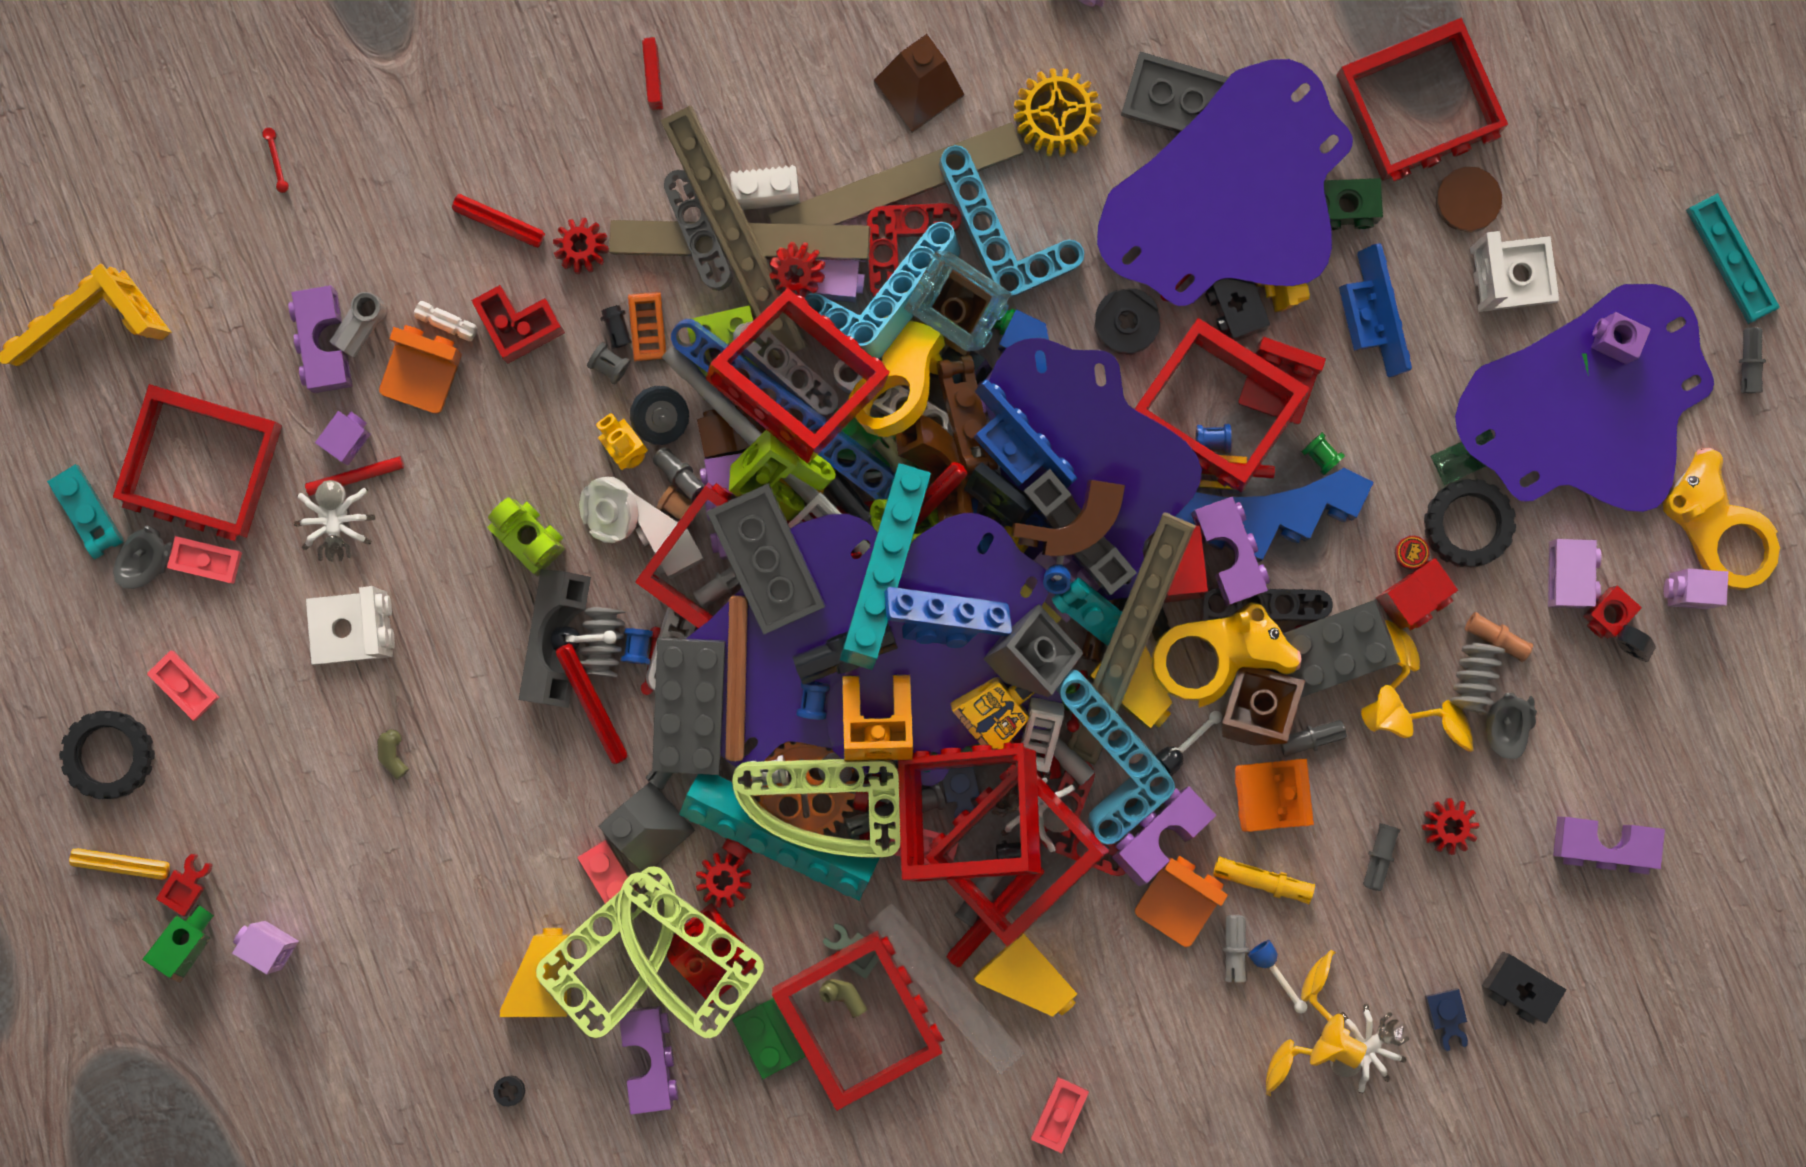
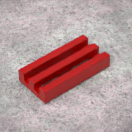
M655 37L643 38L647 100L652 110L663 109L658 45Z

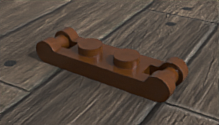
M970 355L959 357V360L950 362L948 359L937 361V373L959 460L966 469L967 476L971 475L981 462L992 471L999 468V465L973 438L987 425L982 401L975 393L978 386L974 374V362ZM961 374L963 382L954 384L952 376ZM980 448L981 456L974 458L971 450Z

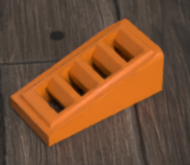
M661 292L628 294L634 361L662 359L666 352ZM655 303V309L636 310V304ZM656 316L657 322L640 324L637 322L639 317ZM658 330L657 336L639 337L638 331ZM659 343V349L640 350L639 344Z

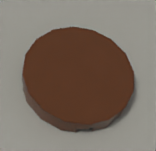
M1465 166L1453 170L1442 180L1437 191L1436 208L1439 216L1449 227L1455 230L1458 229L1470 233L1482 230L1496 219L1502 207V192L1498 182L1489 172L1478 167Z

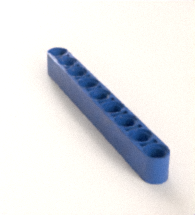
M693 319L681 320L676 324L671 333L673 346L706 372H708L710 362L706 359L705 351L709 348H717L722 352L728 346V344ZM684 327L691 328L696 334V341L690 344L682 342L678 335L679 330ZM741 354L731 363L735 369H745L749 373L750 381L758 388L773 390L776 394L775 402L786 411L791 408L800 410L803 415L801 423L812 432L815 429L821 428L828 421ZM842 430L818 454L829 462L833 468L876 500L888 498L895 475L890 470L891 468ZM845 448L854 451L856 459L851 463H843L838 458V452ZM868 469L879 470L882 473V479L877 483L868 482L864 477V473Z

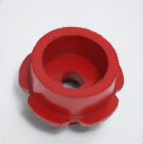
M725 838L726 841L721 847L733 854V856L743 860L746 859L749 853H753V851L741 843Z

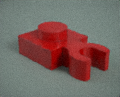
M195 853L190 854L186 858L184 873L178 870L172 872L156 900L184 917L189 914L205 887L197 883L198 880L207 876L213 866L211 863H206L201 871H197L194 868V861L198 855Z

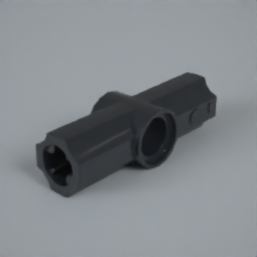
M887 623L878 656L898 649L889 623ZM848 631L829 638L821 646L793 656L796 670L803 685L835 672L843 674L860 667L840 661Z

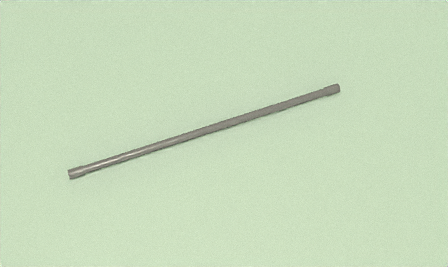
M674 346L665 352L662 359L682 379H685L749 445L761 435L755 426L717 388L706 380V376L697 368L693 361L679 352ZM789 474L785 479L782 478L807 504L819 494L816 489L792 474ZM819 504L815 506L824 516L829 515ZM863 540L853 551L861 552L863 555L870 548V544ZM1058 737L1053 756L1081 786L1095 771ZM1039 740L1042 744L1048 745V742Z

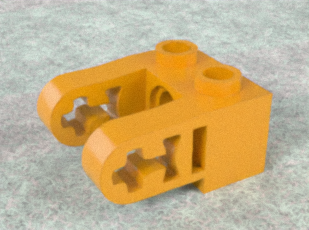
M893 675L894 715H891V718L864 719V716H860L859 676H842L844 761L912 759L913 737L910 675Z

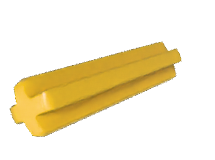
M79 848L72 849L69 858V864L74 867L160 880L167 879L170 870V864L165 861Z

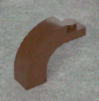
M921 415L908 429L896 434L898 456L915 463L922 470L930 472L929 480L931 484L952 462L960 463L953 437L940 424L924 415ZM971 475L966 476L937 506L939 522L958 514L973 513L971 499L974 497L964 489Z
M1088 480L1083 508L1071 523L1056 529L1013 523L1011 537L1019 538V545L1038 547L1039 541L1044 542L1042 555L1064 556L1085 550L1098 542L1114 524L1121 508L1125 485Z

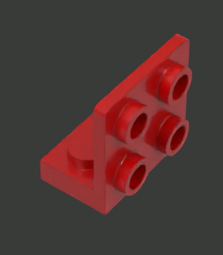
M1263 337L1258 343L1255 354L1310 388L1305 401L1290 421V423L1298 425L1301 423L1316 377L1322 372L1326 358ZM1246 377L1238 400L1239 405L1278 418L1288 403L1249 377Z
M712 903L700 911L746 945L731 929L720 911ZM693 917L685 924V931L691 937L700 936L704 930L703 922L697 917ZM673 934L666 956L677 971L706 1000L727 970L679 935ZM724 937L716 938L712 943L713 953L719 957L727 956L731 951L730 941ZM737 947L735 955L727 961V964L733 967L734 962L737 961L743 966L741 973L746 975L754 968L757 961L753 958L749 961L743 960L739 955L744 950ZM732 985L723 986L719 991V997L729 990Z

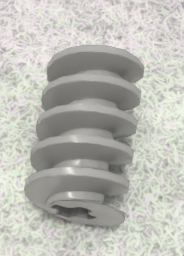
M600 607L584 610L586 615L593 618V620L583 622L582 624L584 628L591 631L590 634L585 635H602L607 631H613L616 634V640L623 639L624 635L615 631V628L625 625V621L617 618V614L626 613L625 611ZM604 641L585 642L589 644V647L580 648L579 653L587 657V660L580 661L586 673L618 678V674L609 670V667L620 664V661L611 657V654L621 652L622 648L615 644H607Z
M1473 642V645L1462 647L1461 651L1470 657L1459 660V664L1467 670L1456 673V677L1464 683L1453 686V690L1461 696L1452 697L1450 702L1460 709L1490 715V713L1482 708L1485 705H1493L1494 701L1485 695L1488 692H1496L1497 688L1489 684L1488 681L1499 679L1500 676L1492 671L1491 668L1502 666L1503 663L1496 659L1494 654L1505 653V649Z

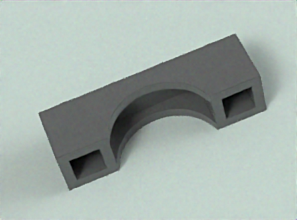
M1050 469L1022 492L1033 503L1035 510L1051 529L1068 525L1081 512L1071 493ZM1104 536L1089 548L1073 554L1107 596L1113 594L1137 574L1116 547Z
M541 569L518 700L569 708L572 685L556 656V651L552 647L551 636L556 628L569 626L577 614L586 610L591 577L565 571Z

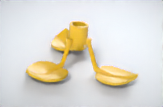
M1385 620L1400 662L1397 664L1402 667V672L1390 686L1385 685L1381 687L1377 695V701L1361 709V716L1365 725L1373 732L1381 729L1390 731L1402 738H1409L1414 732L1412 720L1439 716L1442 718V725L1448 736L1468 752L1474 751L1469 722L1462 709L1453 705L1450 700L1442 703V709L1409 714L1404 707L1398 693L1394 689L1410 674V670L1416 672L1420 669V658L1411 637L1403 629H1399L1395 623Z
M1330 950L1314 964L1305 978L1301 992V999L1305 1002L1309 1000L1325 1017L1328 1023L1325 1025L1322 1036L1313 1049L1294 1046V1041L1291 1039L1285 1041L1277 1049L1270 1061L1266 1075V1095L1270 1097L1271 1092L1286 1078L1291 1068L1293 1057L1297 1054L1310 1055V1064L1313 1066H1318L1329 1060L1332 1062L1338 1060L1353 1069L1359 1066L1365 1056L1367 1046L1349 1036L1350 1031L1344 1028L1343 1015L1336 1014L1332 1017L1317 1000V995L1326 982L1331 958L1336 954L1333 950Z

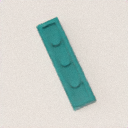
M1717 193L1688 208L1686 211L1747 323L1750 324L1779 309L1778 302L1719 194Z

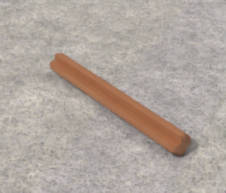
M734 595L729 599L725 755L726 760L741 761L744 758L748 600L746 596Z

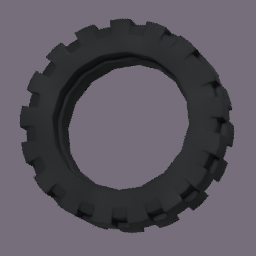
M1463 479L1441 489L1434 499L1430 501L1428 511L1424 517V523H1426L1425 536L1429 538L1431 549L1437 552L1442 560L1451 562L1457 567L1474 568L1499 558L1506 548L1511 545L1513 533L1516 531V524H1514L1516 514L1514 508L1511 509L1510 499L1506 494L1503 495L1499 491V487L1494 484L1490 485L1481 479ZM1466 496L1477 497L1488 503L1495 514L1497 523L1495 535L1490 543L1482 549L1473 551L1460 549L1452 544L1446 536L1443 526L1444 513L1450 503Z
M96 711L95 713L82 716L79 722H74L69 727L70 732L68 735H64L61 744H64L63 751L59 753L60 760H63L61 769L63 774L68 776L69 784L73 788H77L81 794L95 799H116L130 795L134 792L133 790L140 788L145 782L146 775H150L153 766H150L151 760L155 757V752L151 748L153 741L151 736L147 735L145 726L141 722H137L131 715L117 711ZM103 727H113L122 731L130 739L133 747V762L129 771L121 779L111 783H102L91 778L85 771L81 761L82 747L87 737Z

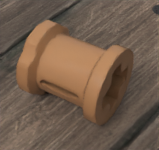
M670 485L660 498L656 508L660 511L664 509L680 521L693 502Z

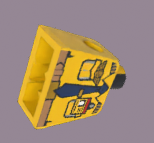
M995 677L951 702V708L953 713L980 745H991L992 750L1003 749V744L1008 743L1028 721V713L1021 704L1031 697L1034 692L1013 685L1007 688L999 677Z

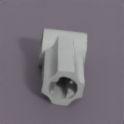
M369 292L357 294L351 302V309L329 342L355 358L375 326L385 318L387 307L384 301ZM373 300L376 305L375 312L371 316L364 317L362 313L363 305L367 301Z

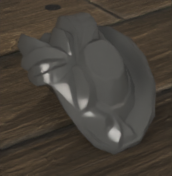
M145 525L142 530L135 531L125 541L116 558L113 568L115 582L127 589L140 588L150 583L159 574L165 572L172 542L164 545L159 531L148 525Z
M1505 693L1504 697L1493 704L1488 712L1490 715H1487L1486 721L1487 739L1493 751L1502 758L1517 759L1522 756L1526 749L1529 731L1536 724L1535 716L1537 711L1534 707L1535 700L1532 696L1525 701L1523 698H1518L1514 693Z

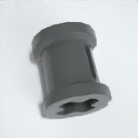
M602 342L591 355L587 367L589 369L595 368L602 372L615 385L625 374L631 360L620 358L608 350L607 344Z

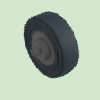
M652 386L644 389L635 397L630 408V421L633 430L642 440L653 445H666L676 441L684 434L689 424V409L686 400L676 390L667 386Z

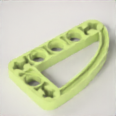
M844 759L745 762L737 766L734 771L733 789L740 806L757 824L786 841L821 852L855 857H889L894 855L900 848L899 775L897 766L891 760L844 761ZM863 766H869V773H878L880 767L885 766L887 772L893 773V776H888L887 782L884 783L880 782V778L877 776H869L870 784H863L865 777ZM845 767H853L859 772V779L854 784H845L840 779V772ZM811 768H819L825 773V780L820 785H812L806 780V773ZM761 769H768L766 778L768 787H762L763 780H754L752 785L747 787L744 781L738 779V777H743L744 771H751V776L762 777L763 772ZM778 769H786L791 774L792 779L788 785L778 786L773 782L772 774ZM868 792L870 840L832 837L795 827L765 810L753 795ZM880 799L890 800L894 805L893 812L888 816H880L874 809L876 802ZM874 822L880 824L895 822V826L888 824V836L890 839H895V842L889 843V848H882V844L876 842V839H881L882 830L881 825L874 826Z
M653 866L642 871L650 874L652 877L658 874L661 877L659 882L675 893L674 886L664 870ZM645 879L639 882L633 880L631 885L637 884L640 890L647 881ZM655 889V892L651 893L648 890L645 895L650 899L645 904L647 906L652 904L654 898L662 891ZM635 890L632 892L634 896L639 895ZM620 891L544 957L536 969V977L539 983L582 1032L591 1038H600L607 1034L630 1011L648 988L646 982L639 975L624 997L608 1013L574 974L579 967L620 932L617 917ZM669 897L662 898L663 916L671 917L676 912V903ZM639 906L632 913V920L644 911ZM599 917H605L612 923V930L607 936H598L593 931V922ZM663 924L655 948L649 958V962L656 972H658L667 954L674 934L672 930ZM573 940H581L587 947L586 954L581 959H574L567 953V946ZM561 951L564 959L572 964L573 967L567 970L566 965H563L557 972L558 980L555 981L553 978L545 980L542 976L545 973L543 966L547 963L550 966H554L560 960L555 954ZM575 987L582 991L583 1002L581 1005L570 1007L565 1003L564 993L567 989ZM589 1001L595 1006L590 1008L589 1011L595 1017L601 1014L605 1018L602 1022L604 1029L601 1032L598 1029L590 1031L587 1028L590 1020L585 1014H583L580 1020L575 1015V1013L583 1010Z
M637 872L631 874L624 882L617 904L618 925L625 948L637 971L659 1000L685 1025L704 1038L717 1036L761 977L764 971L763 959L755 951L644 872ZM645 879L647 881L645 888L651 893L655 892L656 887L662 891L654 898L651 907L645 904L650 899L645 894L633 895L634 887L631 885L633 880L639 882ZM669 897L676 903V912L671 917H664L658 912L657 905L662 898ZM632 902L727 970L697 1013L692 1011L675 995L647 959L633 926ZM697 917L703 922L704 930L700 936L691 937L686 933L685 923L689 918ZM724 937L730 941L731 951L727 956L719 957L713 953L712 943L716 938ZM737 947L744 950L739 955L743 960L749 961L753 958L757 961L754 967L758 971L755 975L753 973H749L747 976L741 973L743 966L737 961L734 962L733 967L727 964V961L735 955ZM725 985H732L738 990L739 997L733 1004H725L720 1000L719 991ZM711 1000H714L719 1008L729 1011V1014L724 1017L720 1012L714 1021L718 1025L717 1029L709 1028L707 1031H704L701 1028L703 1021L700 1017L702 1015L708 1017L713 1012L715 1007L709 1006Z

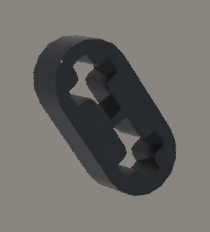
M1628 625L1623 626L1616 639L1624 652L1645 662H1649L1656 648L1649 635Z

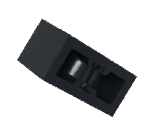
M1223 278L1216 281L1205 292L1209 305L1211 307L1215 306L1219 318L1216 319L1218 330L1234 341L1265 331L1270 326L1254 282L1235 278ZM1232 298L1235 302L1242 303L1238 312L1235 307L1229 308L1228 306Z
M1505 952L1500 954L1482 984L1483 987L1490 991L1487 997L1504 1007L1507 1002L1518 1008L1516 1015L1532 1025L1536 1020L1546 1024L1567 990ZM1519 984L1525 986V990L1528 991L1526 997L1520 995V992L1516 990Z

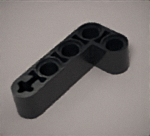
M1219 588L1212 589L1201 598L1200 621L1231 616L1242 608V601L1229 606L1225 605L1221 613H1215L1209 608V598L1212 595L1220 596L1222 599L1223 597ZM1268 589V591L1253 596L1257 604H1261L1265 608L1268 616L1273 621H1318L1327 617L1333 608L1332 598L1322 590ZM1283 596L1289 600L1291 607L1287 614H1281L1276 610L1275 600L1277 597ZM1315 597L1317 603L1323 605V609L1318 610L1316 614L1314 608H1302L1299 610L1300 603H1309L1314 601ZM1200 639L1204 649L1214 652V649L1206 641Z

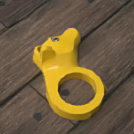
M909 321L883 354L882 362L886 369L890 371L886 383L877 395L855 416L867 433L879 437H889L901 433L912 426L924 413L929 396V372L938 375L937 361H942L939 352L945 345L944 337L938 326ZM864 378L855 385L848 400L866 383ZM906 385L910 387L908 399L899 410L883 418H873L870 416L872 405L880 394L895 386Z
M1702 448L1695 452L1689 468L1679 479L1672 492L1662 502L1663 512L1684 529L1704 570L1728 571L1720 562L1717 553L1718 541L1725 530L1734 525L1747 526L1754 530L1762 539L1764 546L1763 561L1756 571L1747 576L1736 575L1728 571V589L1745 590L1758 586L1771 575L1778 564L1780 551L1776 536L1778 531L1771 521L1760 512L1729 505L1721 471L1723 457L1720 452L1712 448Z
M1249 603L1226 618L1187 622L1175 626L1159 638L1152 653V673L1155 681L1157 680L1167 693L1181 700L1198 701L1199 708L1212 704L1221 698L1241 667L1275 669L1287 675L1300 669L1302 663L1300 652L1286 640L1278 625L1268 616L1265 608L1261 604ZM1185 637H1197L1206 641L1214 649L1217 657V671L1213 679L1206 686L1198 689L1185 688L1178 685L1170 677L1166 667V656L1170 647L1177 640Z

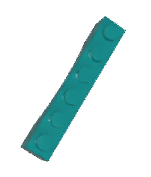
M901 463L897 466L840 661L870 670L875 665L888 623L884 591L888 587L898 588L931 475L930 472Z
M698 774L685 797L679 813L680 816L687 818L695 824L708 828L724 838L735 840L753 852L760 853L779 862L782 866L789 867L816 882L825 884L841 894L850 896L860 901L880 857H855L821 852L796 845L770 833L751 819L740 806L735 796L732 782L718 775Z

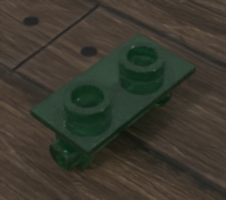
M1489 429L1478 435L1475 441L1481 446L1495 437ZM1462 442L1430 456L1444 486L1486 467V465L1470 455Z

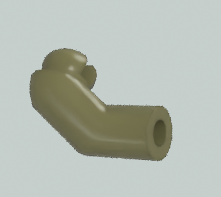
M389 729L386 733H381L377 739L378 760L396 780H399L408 772L409 768L396 755V746L402 740L401 735L397 730Z
M835 979L827 980L819 990V996L824 1002H844L853 1018L867 1010L856 988L850 982Z

